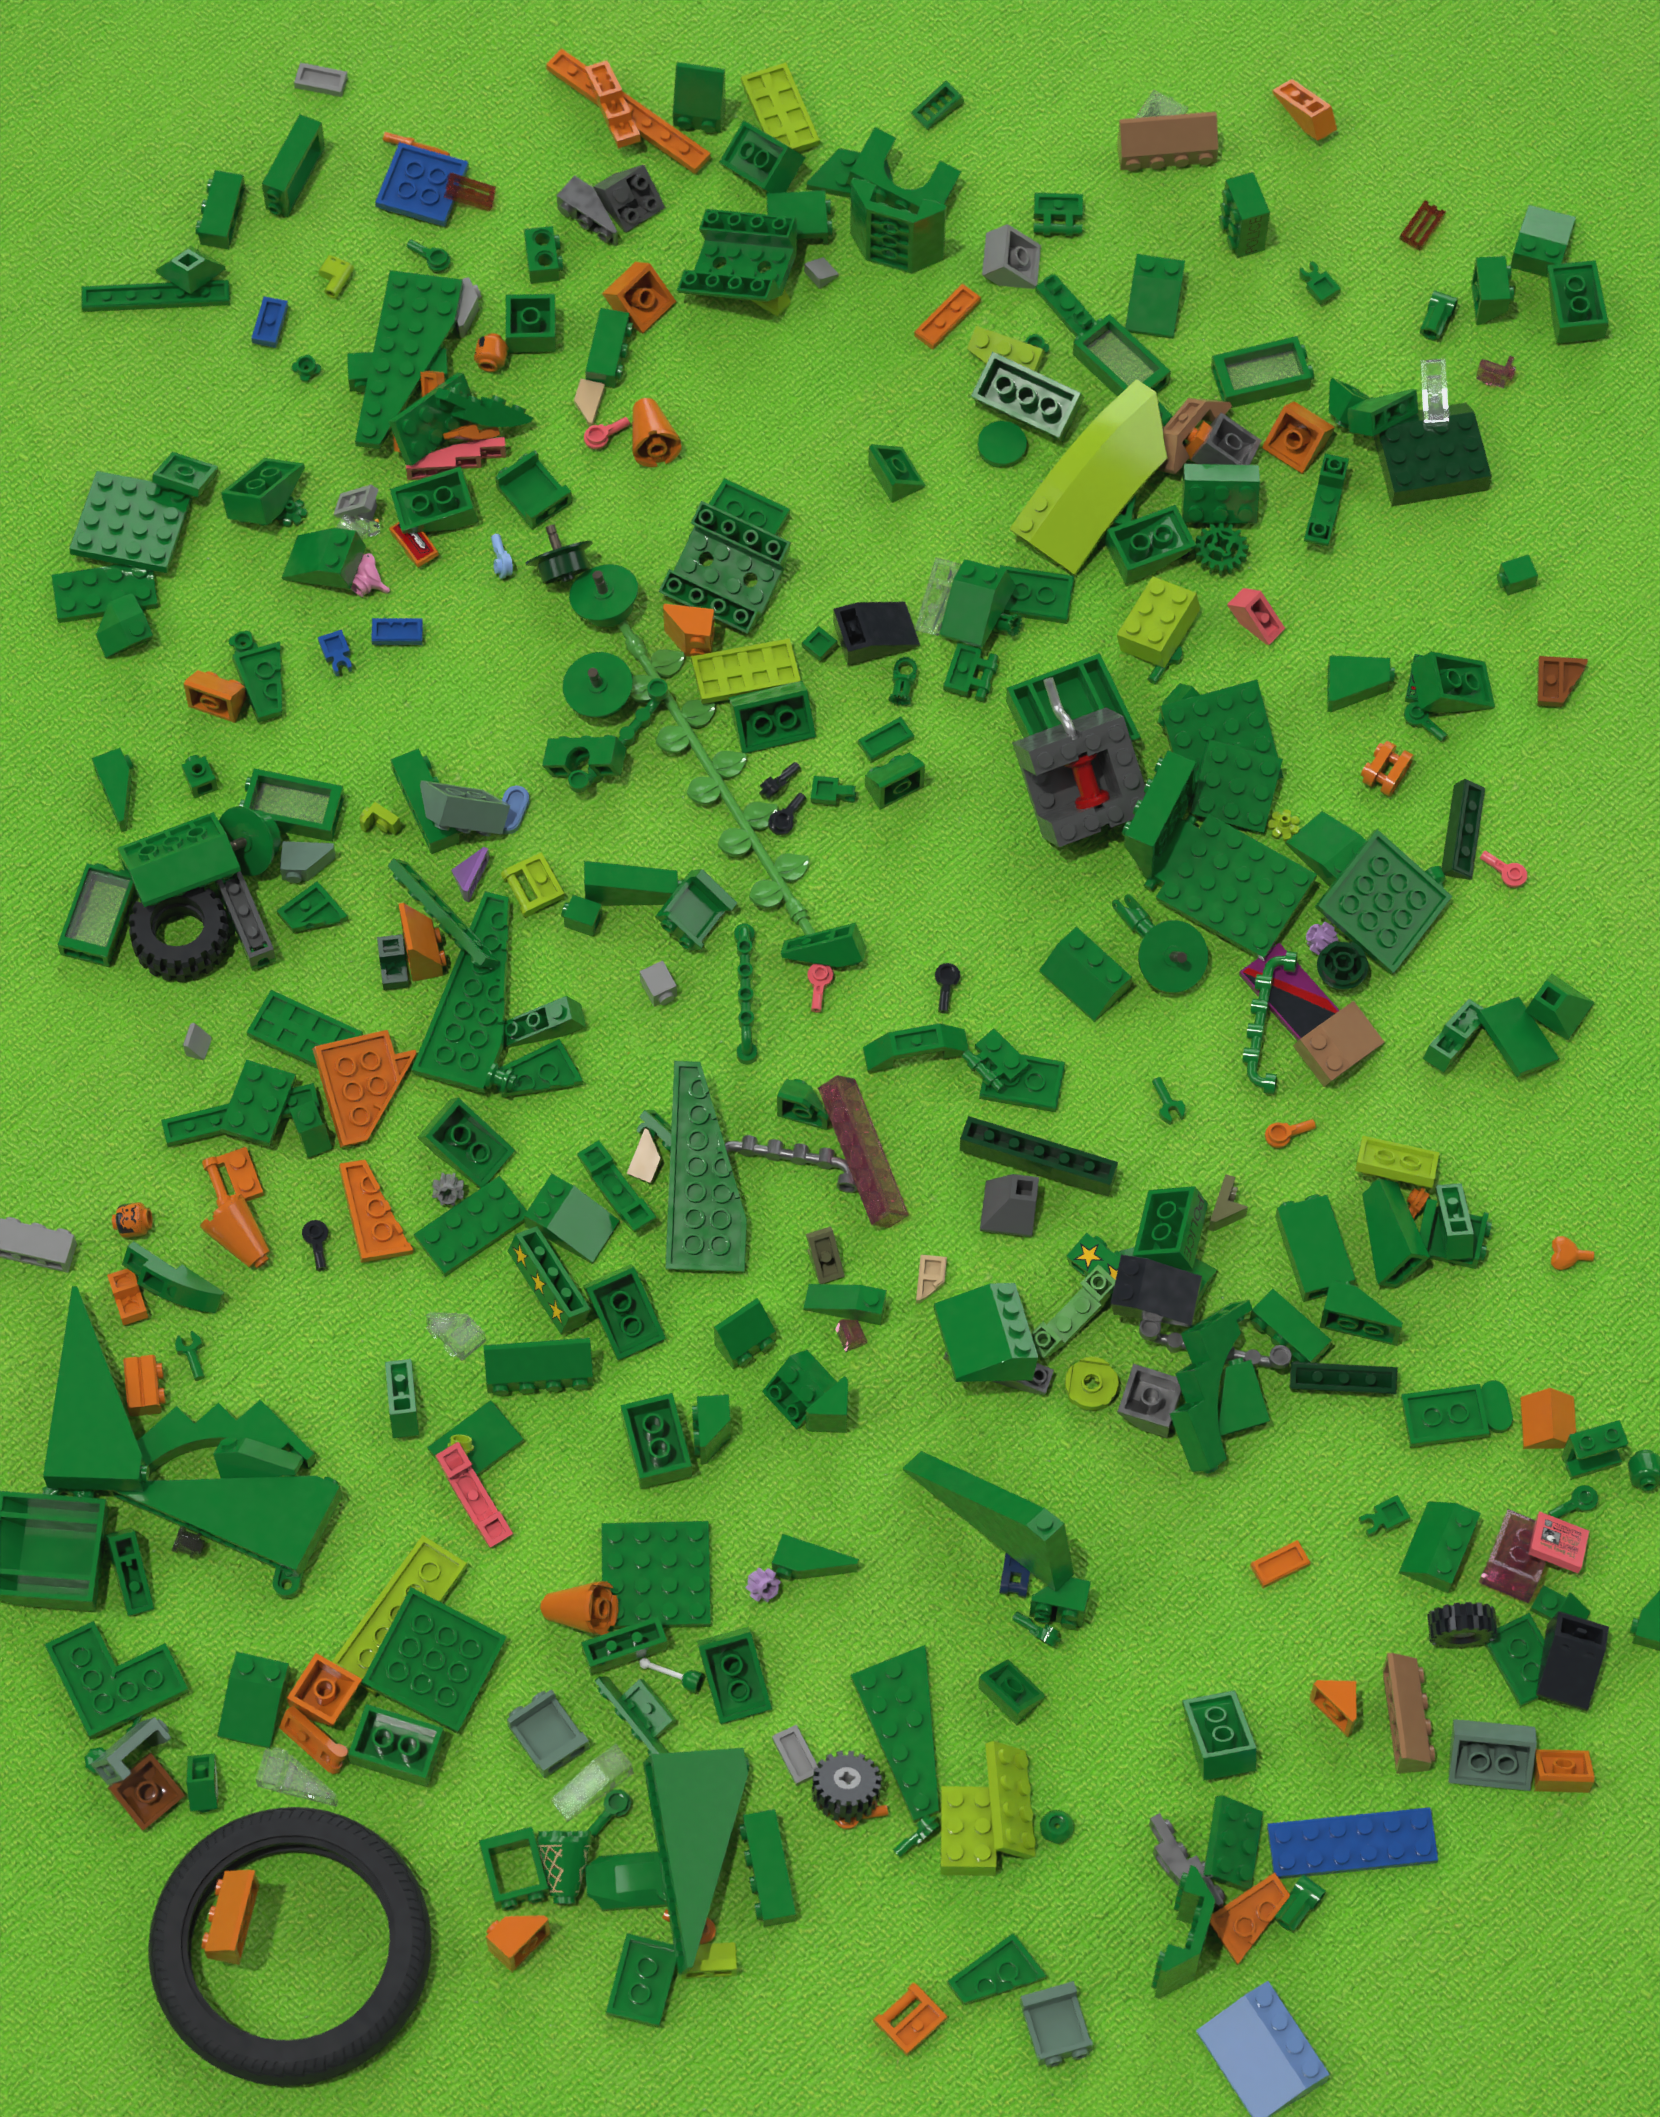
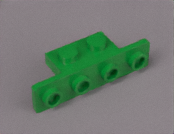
M609 1677L596 1678L595 1682L599 1686V1693L606 1700L612 1702L616 1707L614 1711L618 1717L627 1721L632 1727L631 1732L634 1737L639 1741H643L648 1747V1754L669 1753L658 1737L676 1719L645 1680L639 1679L622 1694Z

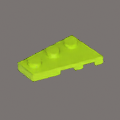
M979 326L975 327L967 347L970 352L985 364H987L992 352H995L1037 372L1045 352L1036 346Z

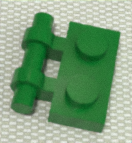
M1034 193V219H1043V223H1034L1033 233H1043V236H1050L1051 233L1065 234V236L1082 234L1083 225L1073 224V220L1083 219V194ZM1051 219L1065 220V224H1051Z
M958 643L943 685V690L967 697L970 688L977 691L975 699L983 702L986 694L990 693L992 687L990 682L998 669V655L990 653L988 659L985 660L980 658L982 649ZM976 669L983 671L981 679L974 678Z
M992 1029L975 1044V1049L980 1054L974 1055L970 1050H967L962 1055V1058L968 1062L967 1066L972 1071L976 1070L984 1078L983 1082L988 1087L992 1086L997 1092H1000L1005 1087V1084L1000 1081L1002 1077L1011 1084L1030 1066V1063L996 1029ZM988 1061L996 1070L990 1071L984 1063Z

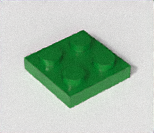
M171 452L153 473L152 483L161 485V487L183 492L187 496L199 497L216 477L218 466Z

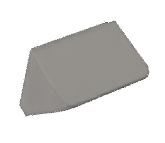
M824 257L804 264V273L819 289L839 276L837 271Z
M191 1023L183 1043L185 1054L188 1057L204 1060L211 1043V1037L198 1025Z

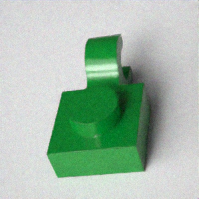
M814 776L810 798L811 803L836 805L837 798L845 802L855 803L856 786L839 785V778Z

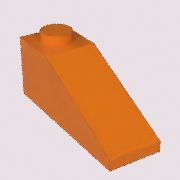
M1293 79L1272 90L1274 96L1302 130L1315 140L1323 139L1337 130L1332 106Z

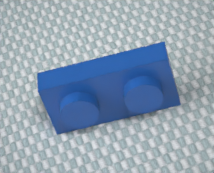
M263 297L251 338L252 343L276 348L288 309V301Z

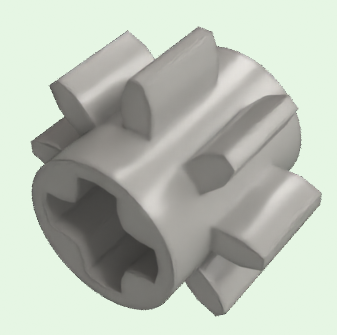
M441 1173L440 1181L433 1180L432 1187L434 1190L432 1197H438L441 1205L452 1204L454 1206L456 1198H463L464 1191L462 1188L464 1181H458L457 1177H455L456 1173L452 1175Z

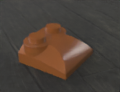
M152 1753L147 1754L128 1768L131 1772L128 1777L111 1784L107 1788L112 1793L114 1799L120 1803L142 1831L185 1796Z

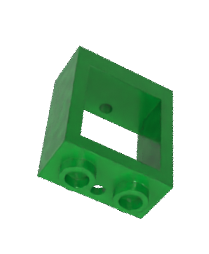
M532 1827L479 1840L496 1910L501 1908L503 1911L517 1908L518 1904L527 1901L529 1904L539 1903L545 1900L546 1896H549V1889ZM530 1846L539 1884L500 1894L490 1856Z

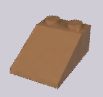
M1353 1001L1298 1040L1293 1047L1323 1087H1325L1385 1042Z

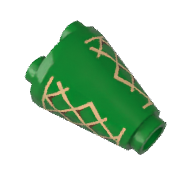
M538 1831L537 1844L550 1897H553V1904H575V1897L579 1895L592 1845L591 1831Z

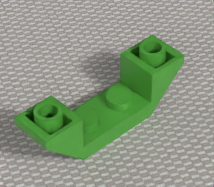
M1100 1265L1080 1283L1083 1288L1048 1324L1042 1322L1031 1333L1036 1351L1043 1359L1064 1347L1103 1308L1112 1294L1116 1280Z

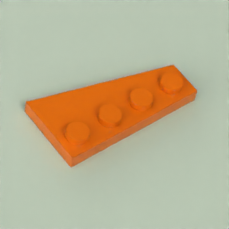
M366 1160L340 1163L339 1171L361 1263L413 1254V1248L407 1242L403 1229L393 1216L388 1201L384 1199L380 1186Z

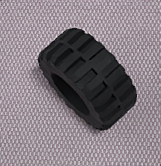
M197 887L186 891L181 896H173L162 900L154 906L144 907L142 903L135 902L132 908L133 914L129 918L130 938L139 963L144 968H148L149 973L158 976L161 974L162 979L167 981L177 978L178 982H185V978L192 977L195 980L200 978V973L202 972L210 973L213 970L212 965L214 963L219 965L223 960L222 953H226L229 946L230 930L223 903L220 898H216L215 893L210 888L204 890V887ZM176 915L195 917L204 926L201 934L194 941L183 946H170L162 943L156 938V931L165 920Z

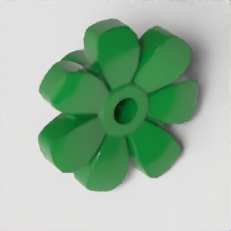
M290 496L282 513L276 519L279 521L283 520V526L290 527L292 522L295 525L301 524V518L307 517V509L303 508L304 502L300 499L294 502L293 497Z

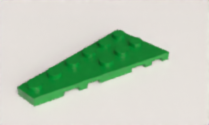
M923 1645L850 1674L852 1683L913 1823L919 1822L927 1814L931 1817L939 1813L926 1646Z

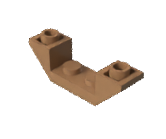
M1188 398L1163 428L1168 460L1166 459L1157 471L1176 474L1189 458L1182 444L1183 440L1188 437L1189 433L1201 420L1213 422L1220 413L1225 415L1232 407L1231 403L1214 399Z

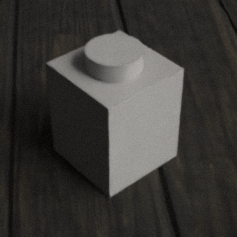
M663 961L640 971V982L654 1007L659 1004L666 1005L673 1001L674 997H677V986Z

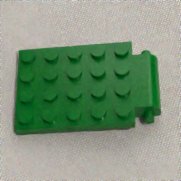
M1208 814L1200 828L1195 826L1197 819L1192 815H1188L1186 820L1178 818L1173 832L1168 836L1165 847L1156 861L1152 879L1147 878L1142 873L1147 879L1143 886L1149 891H1152L1156 884L1161 886L1162 888L1156 895L1158 902L1264 961L1313 885L1317 874Z

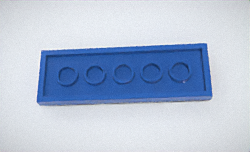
M1430 1807L1267 1824L1273 1873L1279 1879L1301 1877L1303 1874L1305 1876L1435 1864L1438 1862Z

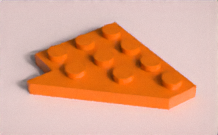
M388 1030L315 1046L312 1049L340 1148L364 1143L368 1140L416 1055V1049L395 1054Z

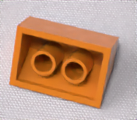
M254 1870L225 1871L223 1880L218 1879L215 1895L218 1896L216 1906H211L208 1922L212 1923L210 1932H205L202 1940V1949H205L208 1959L240 1965L260 1886Z

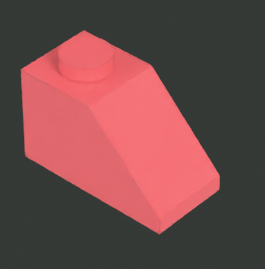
M1243 588L1227 604L1239 624L1266 645H1270L1285 629L1260 590Z

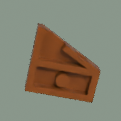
M1539 656L1537 706L1563 707L1584 672L1588 659Z

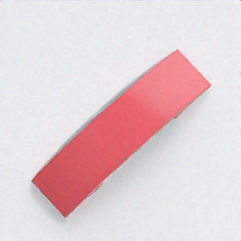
M457 1442L435 1455L457 1498L489 1548L513 1534L483 1487L460 1443Z

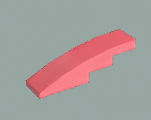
M505 437L461 443L429 453L414 465H406L407 480L423 479L460 466L462 469L482 468L481 459L506 458Z

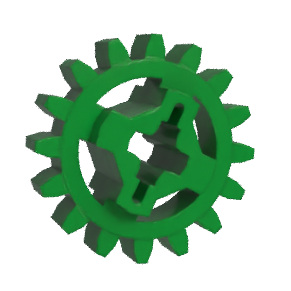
M1220 522L1218 528L1210 524L1209 531L1203 528L1201 529V536H1196L1195 560L1202 561V569L1208 566L1210 574L1215 570H1218L1219 576H1222L1224 570L1232 574L1233 567L1240 570L1241 562H1246V554H1248L1249 546L1246 545L1247 538L1240 537V529L1234 532L1232 524L1228 528H1224L1223 522ZM1238 550L1237 554L1231 558V555H1234L1235 551Z

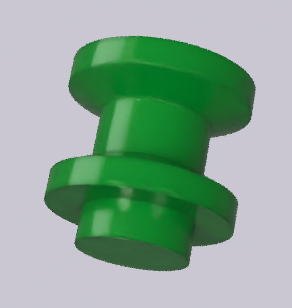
M493 1063L488 1071L485 1087L500 1086L501 1093L504 1094L508 1090L512 1091L517 1081L514 1069L509 1068L504 1072L499 1070V1064Z

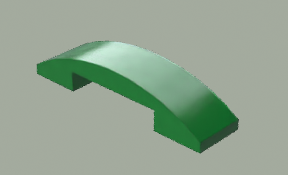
M599 1140L577 1153L578 1158L597 1188L618 1216L634 1233L656 1220L654 1213L645 1201L638 1197Z

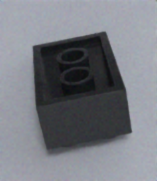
M1121 1255L1111 1299L1113 1313L1119 1316L1192 1327L1202 1276L1150 1259Z

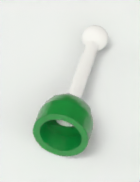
M642 1658L639 1662L640 1667L643 1669L651 1668L681 1679L683 1687L696 1694L702 1685L704 1674L696 1670H689L684 1674H680L650 1663L647 1658Z

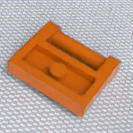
M246 1147L218 1157H209L202 1161L205 1171H208L217 1195L216 1203L218 1208L234 1196L238 1198L239 1194H242L246 1202L264 1196ZM223 1166L227 1170L235 1192L231 1196L227 1195L218 1168Z
M914 1982L907 1988L908 1991L882 2015L878 2014L873 2019L875 2025L906 2056L947 2020V2015ZM915 1999L918 2000L921 2004L893 2028L890 2022Z

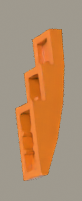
M608 60L585 67L593 93L617 147L622 148L641 142L640 133L623 97L622 88Z

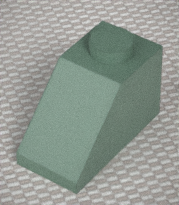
M283 841L280 865L282 880L290 883L310 880L335 859L334 843Z

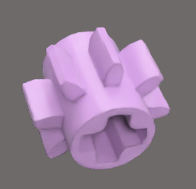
M1324 922L1322 925H1312L1306 934L1307 945L1310 946L1309 950L1319 955L1327 945L1334 941L1338 942L1337 932L1334 931L1335 927L1327 922Z
M757 1568V1571L751 1573L748 1576V1585L745 1587V1589L751 1592L750 1597L757 1602L761 1598L769 1602V1599L777 1595L778 1585L781 1581L775 1577L776 1573L769 1568L766 1571Z

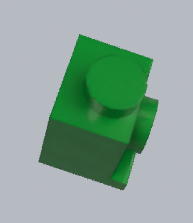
M193 755L188 757L185 763L182 764V770L194 799L218 790L216 778L206 756L199 757V755Z

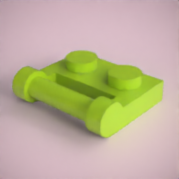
M542 852L501 872L504 882H508L521 906L520 911L524 917H529L536 913V911L565 898V894ZM522 873L536 897L533 901H529L517 879V876Z

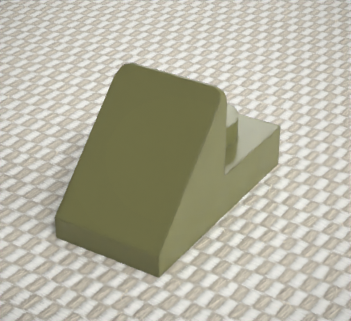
M1225 1174L1210 1220V1231L1214 1232L1247 1215L1248 1207L1234 1202L1238 1187L1234 1186L1235 1177Z
M831 1226L805 1234L809 1246L807 1252L819 1284L844 1277Z

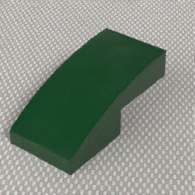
M403 934L377 937L383 990L409 987Z

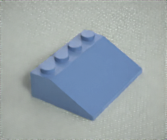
M1269 1981L1241 1997L1196 2030L1251 2117H1271L1328 2080V2071Z

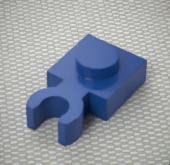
M342 629L318 637L326 663L333 661V673L339 676L338 667L341 665H345L348 671L351 672V661L346 657L350 655V650Z

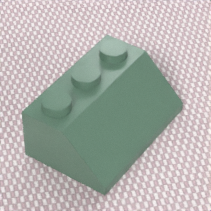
M421 780L420 788L426 818L435 822V827L443 830H449L450 827H454L456 830L464 833H470L471 830H475L484 836H491L492 833H503L510 809L509 804L482 789Z
M1453 1719L1448 1783L1530 1791L1537 1744L1535 1727Z

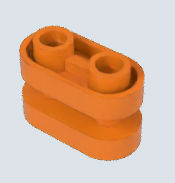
M1386 741L1384 744L1380 743L1373 754L1375 759L1372 763L1367 762L1361 772V776L1364 777L1362 782L1370 787H1373L1376 782L1381 783L1380 792L1390 797L1410 768L1414 755L1404 750L1399 756L1395 754L1397 745ZM1388 763H1393V768L1388 775H1385L1383 771Z

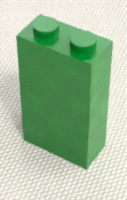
M1315 1194L1308 1196L1304 1201L1296 1203L1294 1201H1287L1282 1203L1280 1207H1277L1275 1218L1302 1301L1306 1302L1327 1296L1330 1280H1346L1351 1285H1355L1356 1279L1328 1195L1320 1196Z

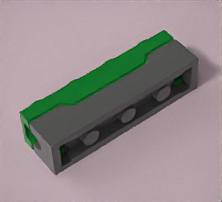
M241 871L228 879L221 878L216 880L217 889L252 971L276 962L274 948Z

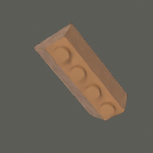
M1204 112L1119 119L1117 149L1120 170L1136 171L1143 168L1160 169L1168 166L1184 167L1192 164L1208 165L1216 163L1218 156L1217 113Z
M1387 1653L1382 1671L1396 1774L1429 1771L1431 1762H1435L1434 1746L1429 1745L1428 1736L1431 1735L1430 1719H1425L1424 1709H1428V1700L1426 1693L1421 1691L1420 1683H1424L1423 1667H1418L1417 1658Z

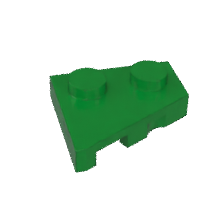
M318 881L277 910V915L293 933L343 923L348 920V915Z

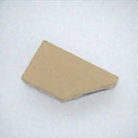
M581 379L574 398V404L584 416L588 426L591 427L593 426L605 390V384Z
M648 1129L643 1131L627 1174L652 1183L662 1159Z
M920 1256L916 1303L920 1304L944 1285L947 1257Z

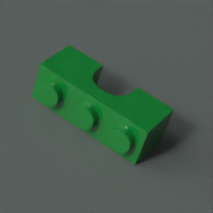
M584 735L581 738H569L566 736L548 738L542 766L552 777H569L573 771L577 770L582 761L589 759L588 765L597 776H621L627 748L613 735H605L604 737Z

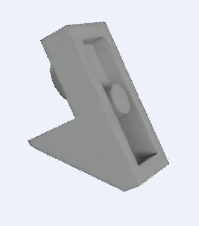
M368 485L341 493L333 515L337 518L370 525L377 508L376 496L379 489L373 485Z

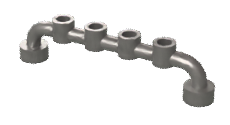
M750 1135L743 1136L742 1142L728 1141L724 1143L727 1153L736 1151L748 1157L761 1155L773 1161L786 1159L798 1165L811 1163L817 1164V1166L823 1169L839 1168L844 1173L838 1176L837 1188L847 1193L857 1191L859 1178L854 1175L852 1165L845 1159L834 1157L835 1151L830 1148H821L819 1154L808 1153L809 1147L807 1145L795 1144L793 1150L783 1149V1142L775 1139L769 1140L768 1145L764 1146L758 1145V1139Z
M1144 1319L1141 1321L1139 1334L1143 1339L1166 1345L1167 1350L1171 1353H1177L1181 1349L1187 1350L1179 1333L1162 1334L1160 1333V1322ZM1278 1345L1271 1350L1268 1357L1260 1355L1254 1349L1244 1352L1235 1350L1232 1346L1225 1364H1228V1361L1243 1357L1244 1362L1252 1360L1254 1369H1257L1259 1366L1283 1369L1290 1363L1291 1352L1286 1346Z

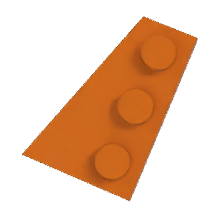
M1275 1873L1212 1914L1209 1925L1236 1965L1239 1964L1290 1897V1894Z

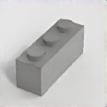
M12 1217L0 1218V1258L66 1273L69 1272L77 1246L75 1236L70 1231L60 1228L56 1231L47 1229L39 1223L24 1224Z

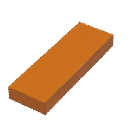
M962 283L914 331V336L933 350L981 302V297Z

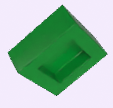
M820 626L802 642V648L820 662L837 646V640Z

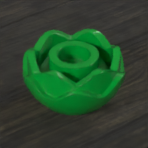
M1062 1810L1049 1811L1040 1821L1041 1835L1045 1840L1055 1844L1065 1842L1074 1832V1823L1071 1816ZM1055 1824H1059L1060 1827H1059V1828H1055L1054 1825H1055Z

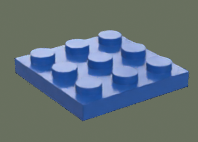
M399 142L375 205L380 209L445 227L468 170V161Z

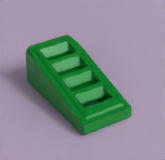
M946 80L919 104L911 114L926 130H929L957 109L964 102V99ZM946 94L951 98L949 102L943 97ZM940 100L945 106L941 108L936 102ZM932 105L938 112L934 114L928 107ZM925 111L931 119L927 121L920 113Z

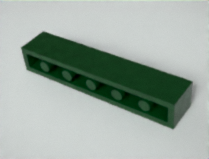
M970 1116L967 1118L960 1138L959 1151L1108 1197L1117 1174L1118 1162Z

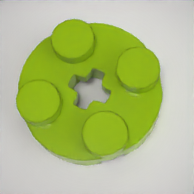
M1098 1357L1080 1359V1362L1072 1365L1066 1374L1065 1390L1068 1399L1072 1404L1085 1410L1107 1408L1117 1394L1118 1376L1104 1359ZM1090 1378H1094L1095 1383L1099 1384V1386L1089 1389L1084 1382H1089Z

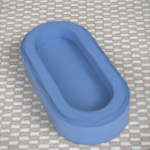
M521 786L508 788L502 798V801L510 805L503 834H512L519 829L528 808L529 794Z

